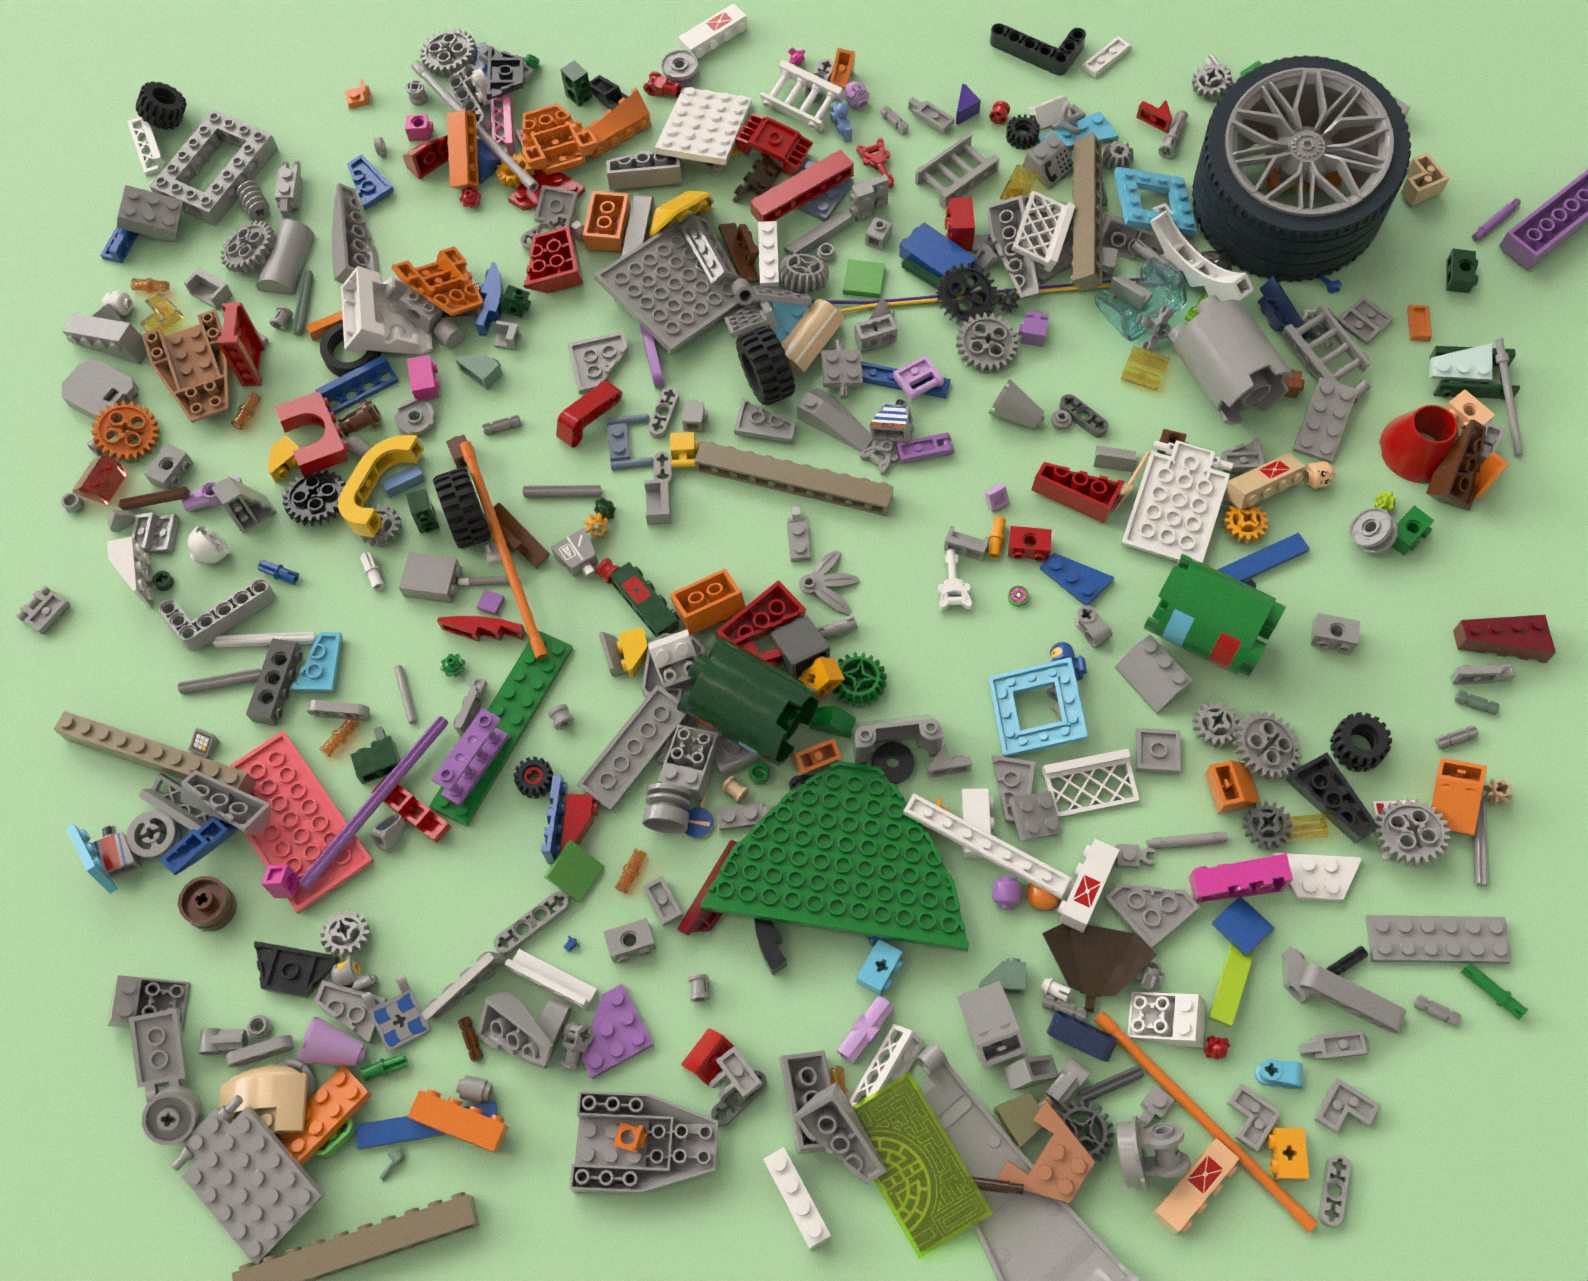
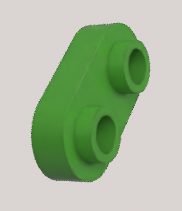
M349 1118L315 1154L320 1158L332 1156L354 1135L356 1131L355 1121Z

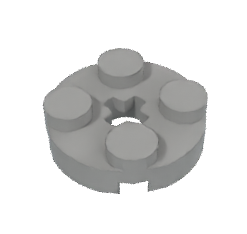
M418 399L404 402L399 406L397 416L395 414V422L398 429L406 435L421 436L435 427V414L431 405L427 402H419ZM416 415L419 417L417 420L412 421V416Z

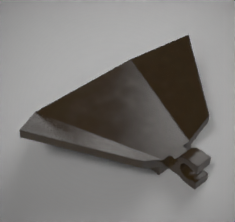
M1063 923L1042 933L1068 987L1086 994L1084 1009L1091 1013L1094 1010L1096 996L1117 995L1157 956L1135 933L1087 925L1082 933Z

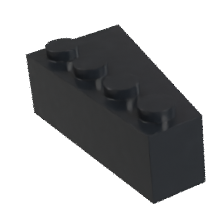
M1328 752L1289 773L1286 781L1354 844L1370 836L1378 828V825Z

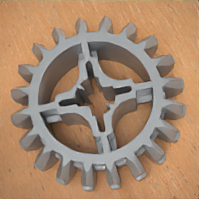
M808 253L787 255V257L782 259L778 268L781 283L785 284L786 288L790 287L792 291L798 290L805 293L807 291H819L825 287L829 278L826 262L822 261V258H816V255L811 256Z

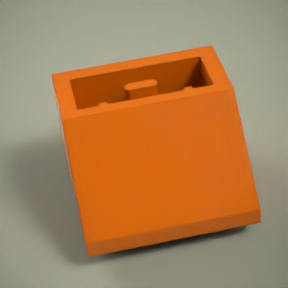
M1230 760L1211 764L1205 772L1218 814L1253 807L1257 802L1261 804L1249 768H1244L1245 763Z

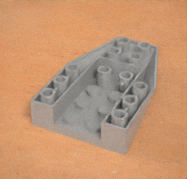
M579 1091L577 1106L579 1126L575 1164H572L570 1190L572 1192L643 1193L715 1171L718 1136L717 1120L651 1094ZM621 1122L636 1127L642 1125L646 1129V1134H648L645 1147L640 1149L639 1154L613 1145ZM626 1130L621 1135V1140L624 1144H631L635 1139V1135L631 1130Z

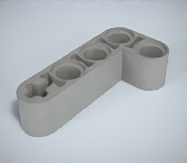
M472 64L467 65L448 79L447 84L458 103L465 110L476 114V121L488 133L491 129V123L472 93L476 90V87L472 84L470 76L473 75V70H477V67Z

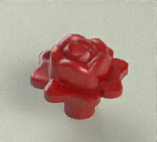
M468 187L461 192L462 196L459 200L462 202L463 207L474 208L475 205L478 206L480 204L479 200L482 195L478 189Z
M1209 1036L1207 1038L1208 1045L1203 1050L1206 1058L1219 1060L1226 1057L1228 1048L1231 1046L1228 1043L1229 1040L1227 1038Z

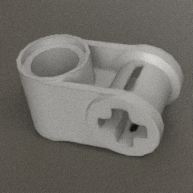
M1084 605L1078 610L1075 625L1091 646L1096 647L1112 636L1111 628L1103 621L1093 607Z

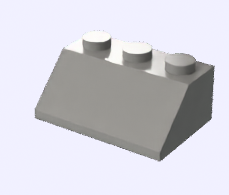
M1151 634L1136 644L1115 666V669L1156 714L1185 694L1193 682L1190 676Z

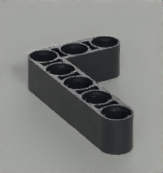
M997 23L991 28L990 44L996 49L1052 74L1062 76L1069 70L1083 50L1086 32L1082 28L1072 29L1059 48H1056L1009 26Z

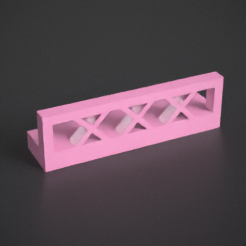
M511 93L502 95L503 97L490 99L492 138L499 145L502 143L506 145L507 149L504 150L509 155L515 154L513 105ZM503 103V107L500 110L495 107V104ZM500 116L504 117V121L501 123L496 121ZM501 129L505 131L502 137L497 135Z

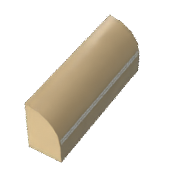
M816 299L781 344L794 375L804 373L846 318L833 304L825 300Z

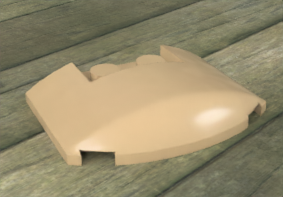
M281 1065L261 1066L246 1070L233 1076L221 1085L219 1107L227 1106L236 1095H239L244 1101L234 1111V1116L231 1118L232 1121L246 1107L251 1106L275 1135L304 1132L308 1075L304 1072L300 1073L292 1067Z

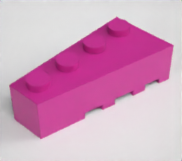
M1287 853L1232 864H1220L1211 868L1206 866L1197 867L1189 876L1193 899L1196 903L1238 898L1240 896L1283 892L1293 880Z

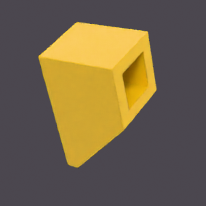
M286 435L270 447L268 473L275 483L284 479L288 473L299 466L293 450L300 447Z
M643 627L619 633L620 641H617L619 654L624 653L625 658L621 660L623 671H628L630 678L635 677L647 657L648 645Z

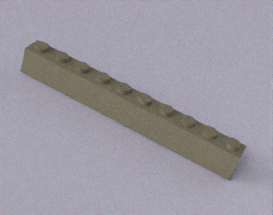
M1094 133L1075 140L1074 149L1072 150L1074 163H1072L1074 176L1072 177L1074 184L1072 196L1074 198L1073 204L1076 206L1072 218L1073 246L1071 250L1073 260L1071 265L1073 275H1071L1073 285L1077 286L1081 292L1102 285V145Z
M701 441L695 458V468L698 472L878 515H888L893 498L894 486L884 482L877 483L867 478H856L846 473L839 474L828 469L814 468L808 464L801 465L790 460H780L769 455L755 454L752 451L737 450L731 446H720L714 442Z
M64 711L53 729L67 741L182 780L194 770H197L247 794H251L256 784V781L245 771Z
M465 1192L457 1193L451 1196L452 1200L442 1202V1200L433 1201L428 1204V1208L422 1210L412 1208L405 1211L404 1216L398 1218L395 1215L381 1219L382 1223L374 1226H372V1223L359 1226L356 1232L350 1234L349 1231L335 1234L332 1240L326 1242L325 1239L316 1240L310 1243L311 1247L305 1249L301 1247L287 1250V1255L278 1257V1255L263 1258V1263L254 1265V1263L239 1266V1271L232 1273L233 1281H315L479 1226L473 1196L466 1195Z

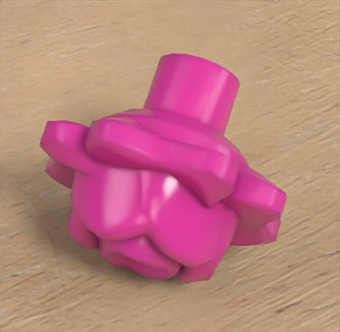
M794 47L788 50V53L791 55L789 63L795 66L802 64L805 60L804 54L806 51L804 49L796 51Z

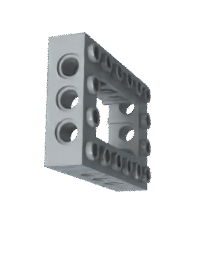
M212 110L149 187L154 193L183 200L182 212L217 226L238 200V187L245 181H253L276 153L278 147L272 134ZM220 140L229 143L230 146L240 148L205 192L188 186L191 180L198 176L200 169L205 163L210 161L209 159L214 152L220 149Z

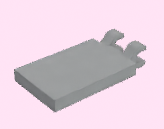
M179 1008L129 1017L138 1088L145 1086L146 1101L148 1103L159 1093L158 1087L169 1085V1087L183 1086L181 1079L188 1078Z

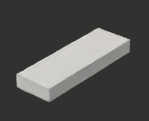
M1118 36L1082 64V69L1093 78H1096L1129 52L1131 45Z

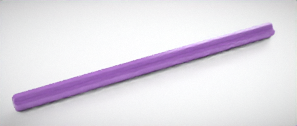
M437 717L301 877L298 883L303 888L310 889L446 728L448 721L444 717Z

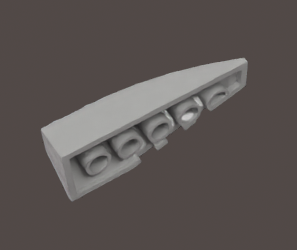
M338 183L332 223V258L334 281L344 284L357 266L378 272V262L375 246H372L370 242L371 234L367 232L365 227L367 222L360 213L362 208L355 189Z
M1022 195L986 205L991 239L1021 300L1040 295L1036 261L1012 251L1026 208ZM1030 227L1024 228L1026 234L1030 235ZM1025 241L1019 242L1018 246L1024 249L1028 248Z

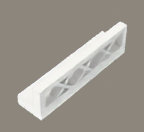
M142 117L127 121L146 176L162 171L166 164L153 126L143 121ZM142 124L140 130L134 128V126ZM142 136L147 138L144 143L139 141ZM146 149L151 150L149 155L143 154ZM151 161L157 164L156 166L147 168Z
M520 949L513 960L507 959L504 964L510 972L586 1011L598 992L597 988Z
M893 1024L849 1100L853 1109L861 1106L857 1104L861 1096L867 1094V1098L864 1101L866 1103L905 1078L925 1043L912 1030ZM898 1032L903 1034L900 1040L894 1043V1039ZM890 1053L888 1061L882 1064L884 1056ZM878 1074L879 1077L876 1082L871 1084L872 1077Z

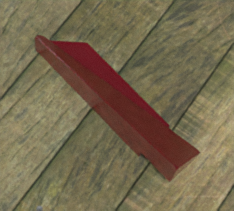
M730 840L678 926L677 930L688 936L693 932L711 931L723 913L700 910V904L719 874L731 849L737 843L736 841Z

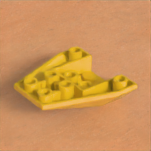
M686 191L656 208L653 213L648 239L669 227L672 222L676 220L678 222L683 221L692 211L695 215L700 212L702 214L707 213L712 209L711 206L715 201L709 192Z

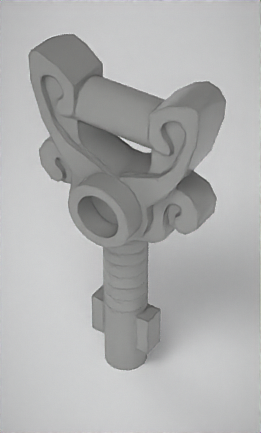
M874 440L872 447L860 453V459L872 461L879 467L880 474L885 475L890 462L895 463L898 460L895 448L898 442L888 440L879 442ZM876 453L882 455L885 459L882 460Z

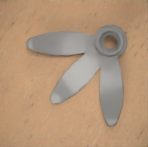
M833 551L825 555L817 563L812 574L805 575L800 579L799 586L802 592L806 594L816 593L822 601L843 614H850L851 609L843 598L826 587L853 585L859 581V578L845 573L825 575L833 568L841 553L839 551ZM807 582H813L811 585H806Z

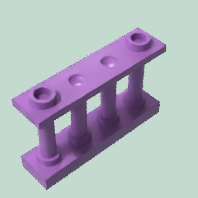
M482 708L431 779L445 788L441 793L442 797L459 807L464 803L509 738L507 733L496 728L501 720L499 717Z

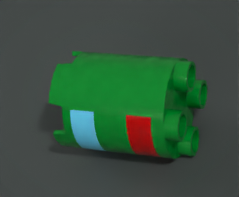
M1182 553L1178 565H1174L1158 595L1161 600L1152 615L1154 618L1148 617L1143 629L1236 675L1238 672L1250 676L1267 645L1256 639L1257 636L1267 640L1270 638L1286 606L1276 602L1277 598Z

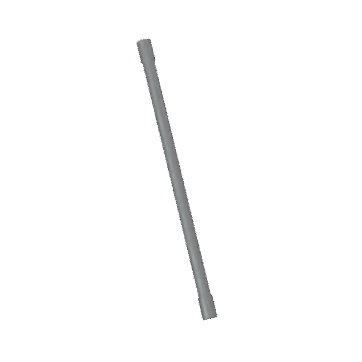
M416 60L412 63L411 68L455 112L465 110L420 61ZM476 121L477 135L531 192L536 191L539 186L538 183Z

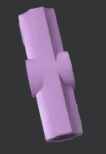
M240 477L234 478V480L243 484ZM208 482L203 485L202 489L192 491L189 498L182 499L181 501L186 512L208 505L212 507L221 506L222 503L211 488L217 483Z
M878 996L867 1012L857 1019L850 1030L851 1033L837 1050L845 1060L853 1064L867 1044L870 1045L881 1030L880 1027L894 1010L890 1002Z

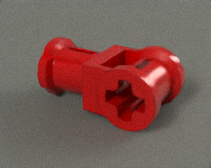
M653 71L650 73L649 80L644 84L643 89L651 96L663 97L664 94H669L673 98H678L681 92V83L670 82L667 76Z

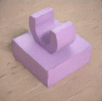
M1003 484L984 491L988 507L992 512L1010 503L1006 486Z

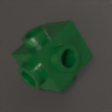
M508 285L503 295L500 310L522 318L524 312H528L531 305L529 300L530 292Z

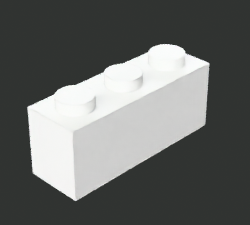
M962 789V819L991 834V830H994V817H990V809H993V796H989L988 789ZM963 847V858H984Z

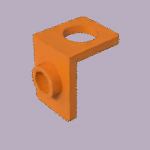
M621 1122L613 1145L639 1154L640 1149L645 1147L648 1134H646V1129L642 1125L636 1127ZM626 1130H631L635 1135V1139L631 1144H624L621 1140V1135Z

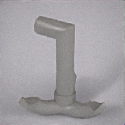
M1066 101L1063 104L1060 120L1051 125L1052 130L1063 127L1075 135H1079L1081 130L1070 123L1085 118L1086 114L1074 104L1070 108V111L1074 114L1067 116L1070 103Z

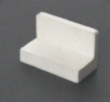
M1058 96L1028 108L1029 115L1036 116L1040 129L1051 126L1060 120L1063 104L1068 101L1067 96ZM1070 107L1068 109L1067 116H1071Z

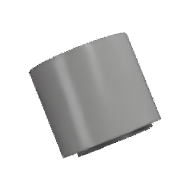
M449 318L441 320L435 326L434 335L450 349L457 347L464 339V331Z

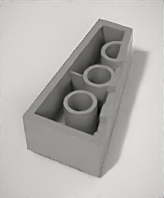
M644 150L633 157L626 155L606 161L609 190L682 184L680 158L655 154V151L646 153Z
M73 313L62 329V332L67 336V340L75 345L78 344L139 365L147 356L142 336L127 322Z

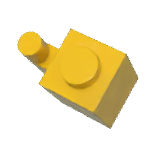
M694 432L670 433L671 468L695 467L699 440H695Z

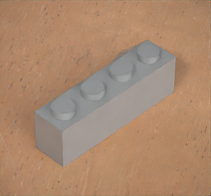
M194 770L181 782V802L236 826L244 833L257 836L270 823L271 804L197 770Z

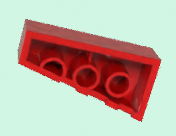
M778 580L716 630L715 639L718 640V638L723 637L736 645L752 640L755 642L770 635V632L776 627L790 624L797 617H805L806 608Z

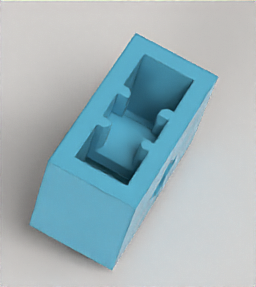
M878 939L859 972L856 983L879 996L883 991L887 992L893 982L890 979L893 972L896 971L898 973L904 962L901 959L902 951ZM882 964L885 965V970L877 971L878 967H881Z

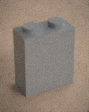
M409 552L399 589L404 597L451 603L453 596L457 594L456 583L457 579L462 575V566H460L457 558Z

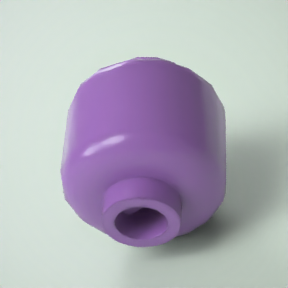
M1000 876L999 880L994 881L992 900L995 903H1000L999 908L1013 909V905L1021 903L1022 884L1017 881L1018 878Z

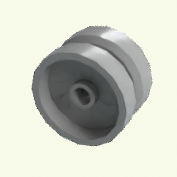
M170 1086L161 1090L146 1105L142 1113V1127L145 1134L153 1142L161 1145H174L183 1141L195 1129L202 1116V1104L199 1097L191 1089L183 1086Z

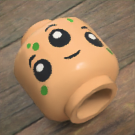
M1326 461L1310 463L1304 471L1303 481L1312 489L1328 487L1332 484L1333 478H1335V470Z

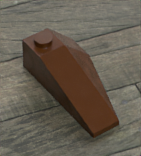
M1474 419L1470 420L1434 472L1426 494L1440 502L1465 510L1471 509L1478 485L1475 484L1476 472H1480L1481 467L1478 466L1479 454L1483 452L1486 434L1485 426Z

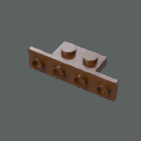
M736 223L719 224L718 229L739 277L746 279L749 283L759 282L760 278L754 266L759 255V249L755 245L752 233L747 225L739 224L737 228Z
M497 503L494 506V510L504 538L507 540L508 548L513 552L516 550L520 552L537 569L550 556V553L501 503Z

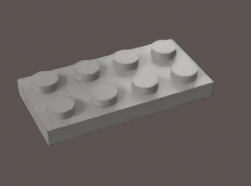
M1320 377L1292 451L1331 464L1359 389Z

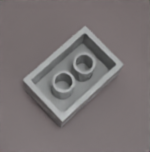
M125 185L117 217V228L175 243L182 214L183 200Z

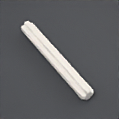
M315 632L219 635L213 640V644L216 648L270 646L272 638L297 642L298 645L314 644L317 635Z

